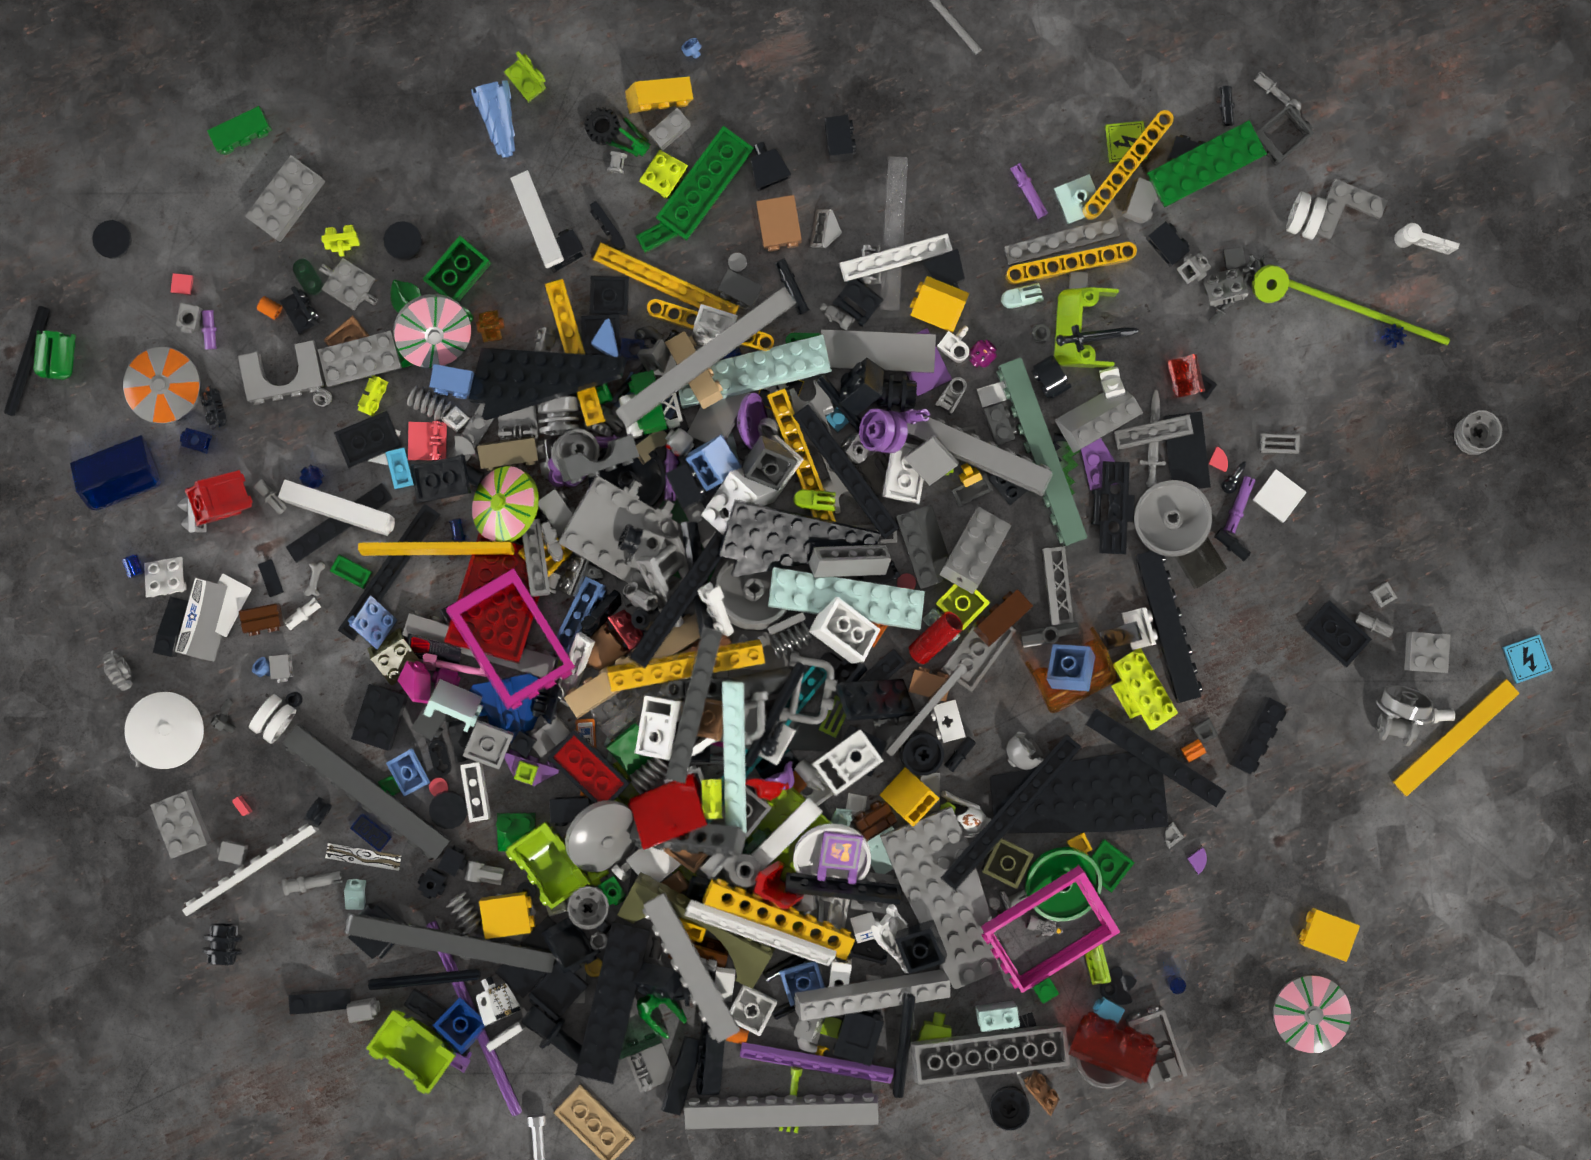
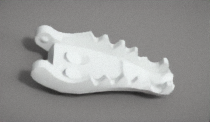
M890 904L886 908L887 914L880 922L872 924V933L877 943L899 963L903 972L909 974L895 941L897 931L908 928V923L898 913L896 906Z

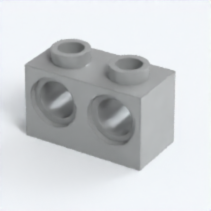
M643 529V536H640L641 542L637 551L634 554H629L626 562L627 565L639 570L640 568L636 561L640 557L655 558L659 552L661 553L664 550L666 544L664 537ZM649 538H654L655 544L652 547H647V540Z

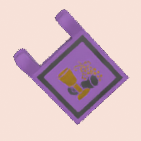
M824 831L817 869V880L825 881L826 868L849 870L847 876L848 883L856 884L863 835Z

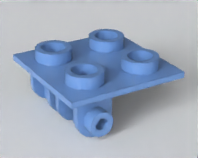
M369 596L356 617L351 616L348 622L355 631L378 650L397 622V619L372 596Z

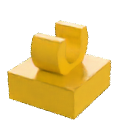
M968 463L961 465L963 473L958 476L965 487L983 479L976 467L971 468Z

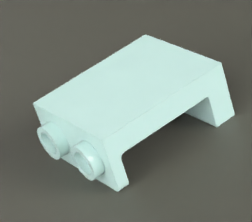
M440 679L428 702L424 715L431 717L436 709L466 722L464 731L467 732L470 726L474 727L481 713L483 705H480L483 697Z
M1014 1001L975 1006L977 1022L981 1031L1019 1027L1020 1025L1018 1010Z

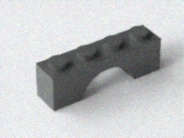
M631 434L609 441L606 454L598 462L588 460L580 452L557 459L563 481H571V484L582 481V477L588 475L589 478L599 475V471L605 469L606 472L616 469V465L622 463L623 466L633 463V459L639 457Z

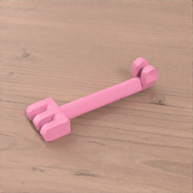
M426 653L423 655V664L427 670L436 671V668L444 667L457 672L487 677L481 666L477 668L437 660V655Z

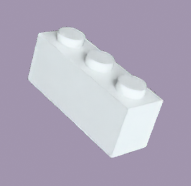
M472 762L460 765L469 822L490 819L491 812L483 764Z

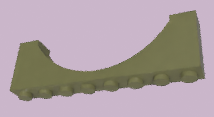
M640 872L617 916L634 924L635 921L646 918L642 911L644 903L665 892L678 917L691 920L703 926L722 942L734 963L737 974L735 981L753 989L772 957L775 947L685 916V910L691 899L654 880L651 876Z

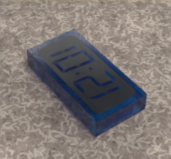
M364 813L350 827L352 831L378 852H381L392 838L390 834Z

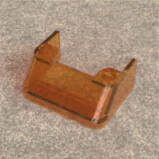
M1094 627L1090 628L1094 640L1088 641L1084 645L1090 646L1095 654L1089 691L1052 689L1046 679L1048 669L1042 667L1034 671L1028 661L1025 662L1030 677L1050 713H1057L1107 687L1116 680L1117 674L1108 650Z

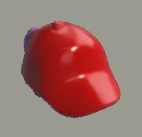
M792 761L786 764L783 772L774 774L765 780L745 779V785L754 787L758 798L772 801L781 794L782 790L793 787Z

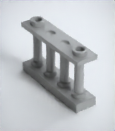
M679 536L664 537L667 547L655 558L640 557L636 561L650 592L658 598L657 607L659 611L663 609L681 583L680 581L669 590L666 580L677 571L683 580L689 571L686 552ZM671 554L675 564L662 574L658 564ZM682 616L674 627H680L684 624Z

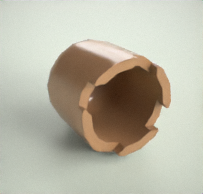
M607 622L589 636L595 643L586 666L598 671L607 666L614 665L617 659L626 656L630 652L628 647L625 649L623 646L625 642L616 629L612 628L610 630Z

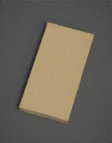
M581 1084L553 1112L601 1160H615L635 1140V1137Z

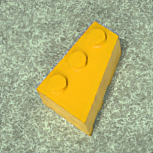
M690 76L637 81L625 91L629 114L654 109H667L672 106H677L678 108L686 107L693 100Z

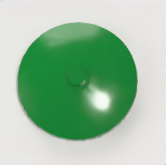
M1072 847L1055 848L1039 856L1029 868L1025 880L1026 895L1029 897L1079 865L1098 896H1100L1102 890L1101 872L1091 856L1084 851ZM1074 882L1033 909L1044 918L1064 922L1077 919L1092 908L1077 883Z

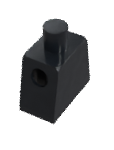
M764 142L753 146L757 156L750 159L757 191L791 178L789 169L776 149L767 151Z
M958 249L923 263V267L929 277L960 289L958 283L963 282L965 277Z

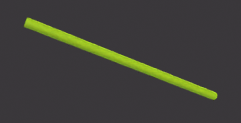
M1289 279L1288 287L1436 342L1448 345L1450 342V338Z

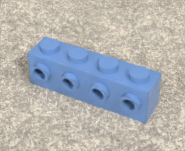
M586 576L556 636L567 654L571 650L576 633L582 632L581 621L584 620L585 616L591 615L593 609L597 607L599 601H602L607 593L605 585Z

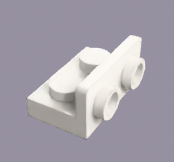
M1143 607L1122 613L1124 624L1137 621L1142 640L1130 643L1131 650L1156 645L1155 640H1158L1156 630L1151 627L1150 622L1153 621L1150 610L1147 611V608Z

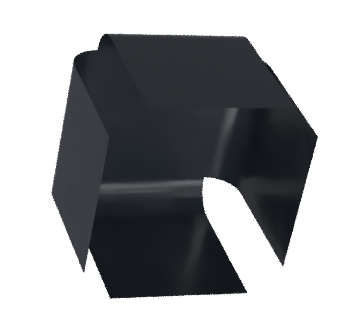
M382 901L372 910L368 907L370 905L368 904L360 913L361 915L406 923ZM348 936L371 959H374L376 956L381 959L384 958L396 945L395 943L369 938Z

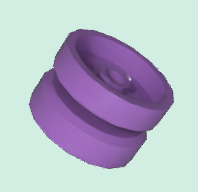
M871 409L862 418L859 428L860 441L864 448L869 451L896 453L905 444L908 427L904 416L899 412Z

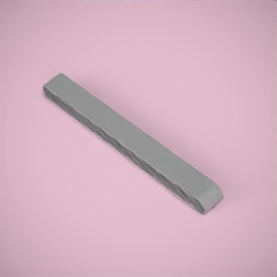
M783 287L615 411L626 427L631 426L796 304V301L787 289Z

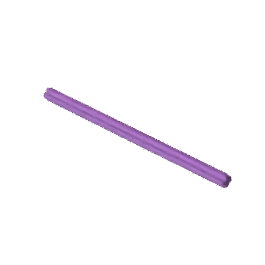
M436 921L426 925L428 928L439 929ZM438 952L447 972L458 971L451 954ZM452 982L458 998L461 997L478 1014L464 982ZM484 1029L477 1040L511 1115L516 1116L522 1112V1109L495 1050L489 1051L486 1047L490 1039Z

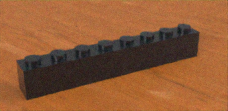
M1153 551L1135 555L1176 703L1199 698L1203 688L1201 682L1197 681L1195 676L1198 673L1196 664L1191 662L1190 655H1192V649L1190 644H1186L1185 637H1187L1185 626H1181L1180 623L1182 614L1180 608L1176 607L1174 602L1177 597L1175 590L1170 588V572L1165 570L1164 566L1166 558L1164 555Z

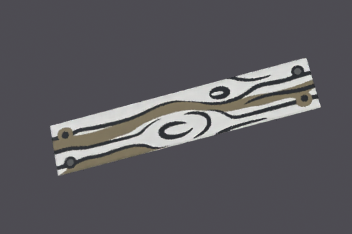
M328 843L325 857L327 859L399 871L401 862L400 855Z

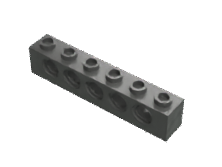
M634 820L629 838L635 843V846L642 848ZM707 824L653 846V848L657 850L669 848L675 852L687 850L693 854L704 852L715 856L716 853L726 857L741 856L746 833L740 827Z

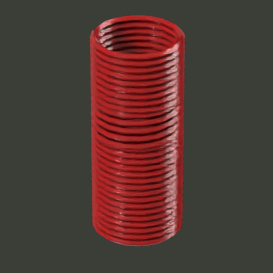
M949 611L941 615L909 646L911 657L920 664L929 662L963 630L960 618Z

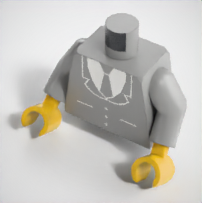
M825 1018L806 1021L798 1019L794 1036L798 1038L797 1043L800 1049L812 1054L815 1053L818 1056H824L825 1050L830 1051L827 1047L817 1046Z

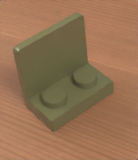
M400 628L386 636L378 650L373 646L367 648L370 659L390 685L398 682L397 680L406 661L421 662L407 643L405 636L402 635L403 632Z

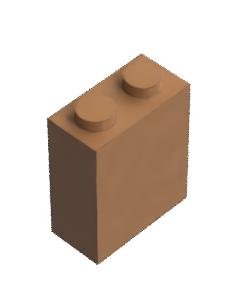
M794 195L756 201L764 249L777 251L781 246H787V248L798 247V244L802 243Z

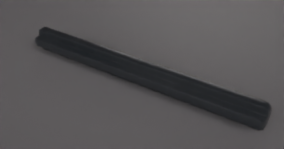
M39 306L4 409V413L7 415L15 416L34 359L37 330L43 332L49 309Z
M796 662L765 718V731L759 739L753 740L745 755L746 766L752 767L761 752L762 744L767 741L766 738L772 732L807 666L801 662Z
M479 969L371 979L368 981L369 990L473 981L481 978V972Z
M912 993L905 994L893 1085V1095L895 1098H903L916 1000Z

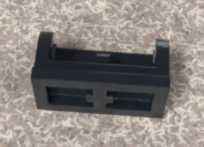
M891 559L886 575L857 577L859 581L883 585L901 575Z
M853 935L855 941L848 956L886 965L888 952L876 940L871 939L857 943L856 937Z

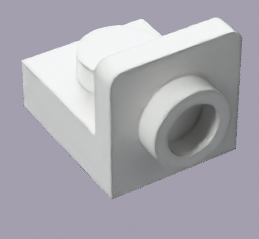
M1117 366L1099 371L1101 385L1107 399L1125 395V389Z

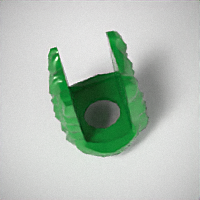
M650 994L639 998L636 1005L639 1016L663 1038H669L668 1031L651 1014L660 1004L664 1003L684 1024L686 1023V1015L674 998L660 999Z

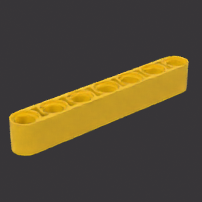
M1160 111L1084 205L1082 212L1085 218L1092 220L1098 217L1173 123L1174 117L1170 111ZM1160 116L1167 119L1166 125L1161 124L1159 121ZM1147 132H1154L1156 138L1150 139L1147 135ZM1136 146H1141L1144 154H1138ZM1124 161L1131 162L1132 169L1125 168ZM1112 176H1118L1120 184H1115L1112 181ZM1101 190L1107 191L1109 195L1108 199H1104L1101 197ZM1089 205H1093L1096 207V214H1092L1089 212Z
M1124 242L1018 264L1008 269L1006 280L1011 285H1018L1070 274V272H1080L1128 262L1136 255L1137 248L1131 242ZM1124 247L1130 248L1132 255L1125 256L1122 249ZM1104 252H1111L1113 254V259H1105ZM1085 256H1093L1094 263L1088 264L1085 261ZM1066 260H1074L1076 266L1069 268L1066 265ZM1054 263L1057 266V271H1049L1047 265ZM1036 267L1038 275H1030L1029 268ZM1017 271L1020 278L1017 280L1012 279L1010 272Z
M653 299L647 304V310L651 317L693 330L694 325L688 324L687 319L690 316L697 317V311L659 299ZM654 304L661 306L659 313L651 312V307ZM670 311H679V317L671 319L669 317ZM758 331L753 335L750 342H744L741 346L757 351H767L774 347V340L771 335ZM766 338L771 341L769 349L763 348L760 345L762 339Z

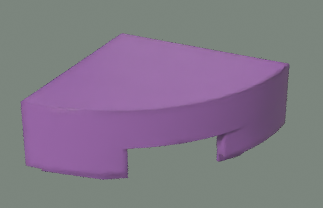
M1203 847L1187 857L1197 874L1203 871L1207 862L1206 852Z

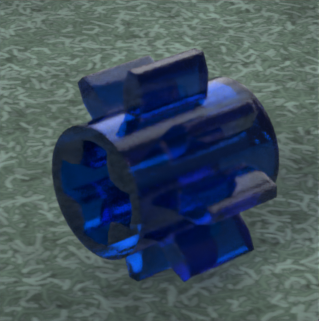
M1393 324L1391 330L1389 328L1384 329L1386 334L1381 338L1385 339V346L1390 344L1395 349L1397 343L1399 345L1404 344L1402 339L1407 335L1403 334V327L1398 329ZM1394 333V335H1397L1398 338L1394 339L1393 337H1391V334Z
M311 464L300 471L302 475L299 479L303 486L314 489L323 483L321 479L324 475L320 468Z

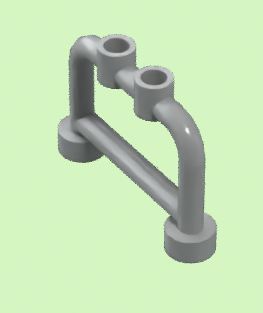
M798 651L791 652L789 666H795L796 662H801L804 665L821 667L827 671L818 716L796 714L802 675L791 695L789 708H784L779 722L787 723V720L808 724H819L826 719L828 710L833 709L834 699L831 698V692H836L835 687L838 681L834 680L833 666L824 660L799 656Z
M753 692L752 701L744 702V709L757 708V730L745 733V745H751L752 740L759 739L765 731L764 701L768 700V692ZM721 696L706 697L709 699L721 701ZM722 736L718 742H724V737Z

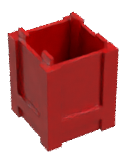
M240 470L196 481L194 486L185 489L197 526L240 515L242 510L252 507L251 503L253 501L251 495H247L243 484L246 480Z

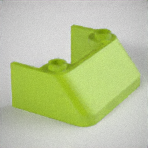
M1086 287L1065 289L1060 292L1057 299L1054 358L1060 366L1102 369L1114 367L1115 362L1095 361L1096 353L1093 347L1083 345L1085 349L1078 352L1075 343L1058 346L1056 338L1058 335H1073L1071 328L1074 325L1079 326V332L1081 333L1083 307L1094 306L1098 302L1099 296L1115 297L1119 293V289Z

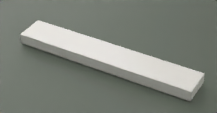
M527 170L511 177L512 184L546 268H549L564 261L530 173Z
M947 233L839 263L844 282L941 256L953 250Z

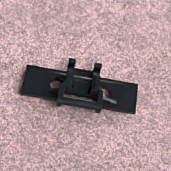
M1103 461L1101 490H1092L1094 504L1091 525H1100L1099 553L1126 554L1127 523H1134L1135 495H1129L1130 462ZM1117 483L1120 485L1121 490L1118 494H1113L1110 491L1111 484ZM1102 495H1107V501H1109L1106 521H1101ZM1112 521L1119 524V530L1115 533L1111 532L1108 528L1109 523Z

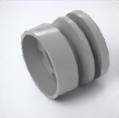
M560 397L537 404L538 413L547 415V418L539 420V424H548L546 427L539 428L541 434L557 436L564 435L573 429H580V425H571V422L579 421V417L570 416L571 412L578 410L577 397Z
M1486 410L1470 413L1456 425L1454 430V440L1457 447L1469 455H1479L1488 451L1500 441L1502 436V425L1499 419L1493 413ZM1477 431L1479 435L1474 437L1473 433Z
M588 886L580 888L572 894L567 910L569 918L574 925L589 930L598 927L604 922L609 906L603 892ZM585 904H586L587 906H589V905L591 904V905H592L591 910H592L593 912H592V913H590V912L584 913V912H583V911H584V907H583V906H584Z

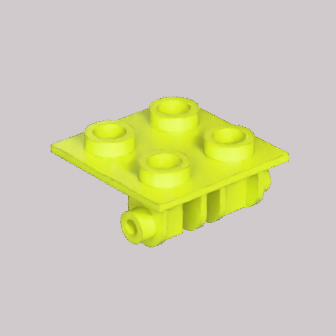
M659 149L639 182L667 199L668 196L671 197L674 187L678 186L677 182L680 183L683 174L687 172L688 165Z

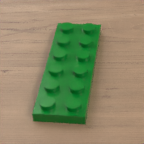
M1250 120L1159 166L1148 172L1147 175L1165 208L1264 157L1267 153Z
M723 126L658 213L656 219L687 241L754 151V147Z

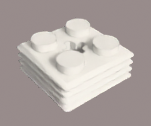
M742 985L730 1012L738 1026L761 1036L777 1004V1000L754 988L751 989ZM754 1005L757 1012L749 1014L747 1007Z

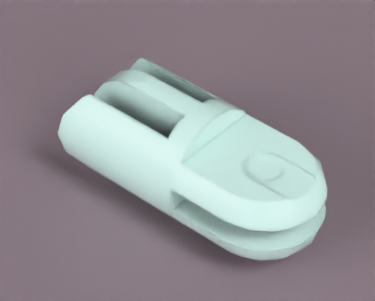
M1035 283L1005 291L1002 294L1001 302L1004 307L1012 309L1042 302L1044 298L1041 295L1040 284Z

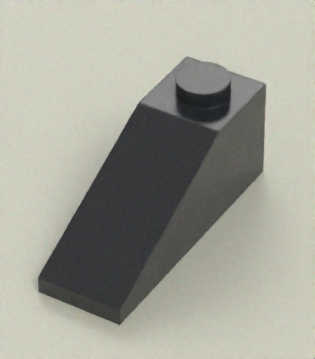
M175 597L169 598L156 635L153 653L177 657L178 653L175 652L188 600Z
M351 990L292 992L289 994V1014H308L347 1009V1004L351 1002Z

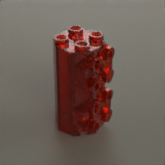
M1088 1012L1081 1019L1068 1055L1142 1084V1082L1147 1083L1159 1048L1153 1042L1154 1037L1152 1035L1142 1034L1129 1026H1125L1124 1030H1119L1116 1021L1102 1018L1095 1012Z

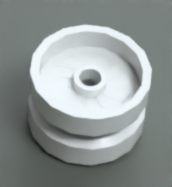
M1303 191L1299 192L1290 211L1286 231L1297 234L1302 228V237L1310 240L1314 239L1322 222L1327 200L1316 197L1311 203L1310 194Z
M275 694L265 701L249 725V729L256 734L264 731L263 739L270 744L274 743L286 730L296 713V709L289 704L281 708L283 700Z

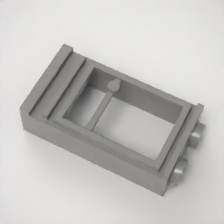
M1158 1006L1147 1009L1148 1012L1140 1014V1012L1129 1015V1019H1126L1150 1088H1153L1155 1083L1161 1081L1169 1082L1173 1077L1181 1074L1183 1077L1187 1076L1165 1010ZM1160 1017L1169 1045L1164 1044L1163 1047L1143 1053L1134 1025ZM1171 1047L1174 1057L1147 1066L1144 1056L1161 1050H1168Z

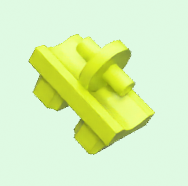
M345 225L343 233L337 234V230L334 227L325 228V234L321 236L325 250L331 249L332 252H339L340 257L345 256V251L351 250V247L360 246L359 238L353 225Z

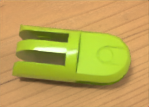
M803 489L795 493L793 500L794 504L801 509L835 511V506H833L835 498L833 497L836 496V492Z

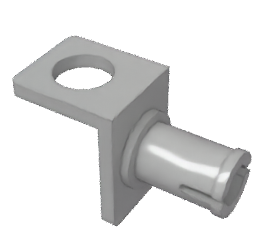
M1024 890L1009 897L1005 891L998 892L1006 910L1027 898V896H1024L1026 895Z

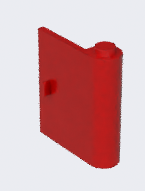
M694 773L687 775L685 783L671 781L630 798L628 808L633 813L643 850L707 825L698 791L701 790L700 783Z

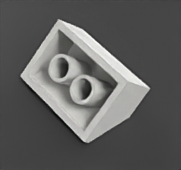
M836 597L817 615L809 632L850 663L864 662L881 629L839 597Z

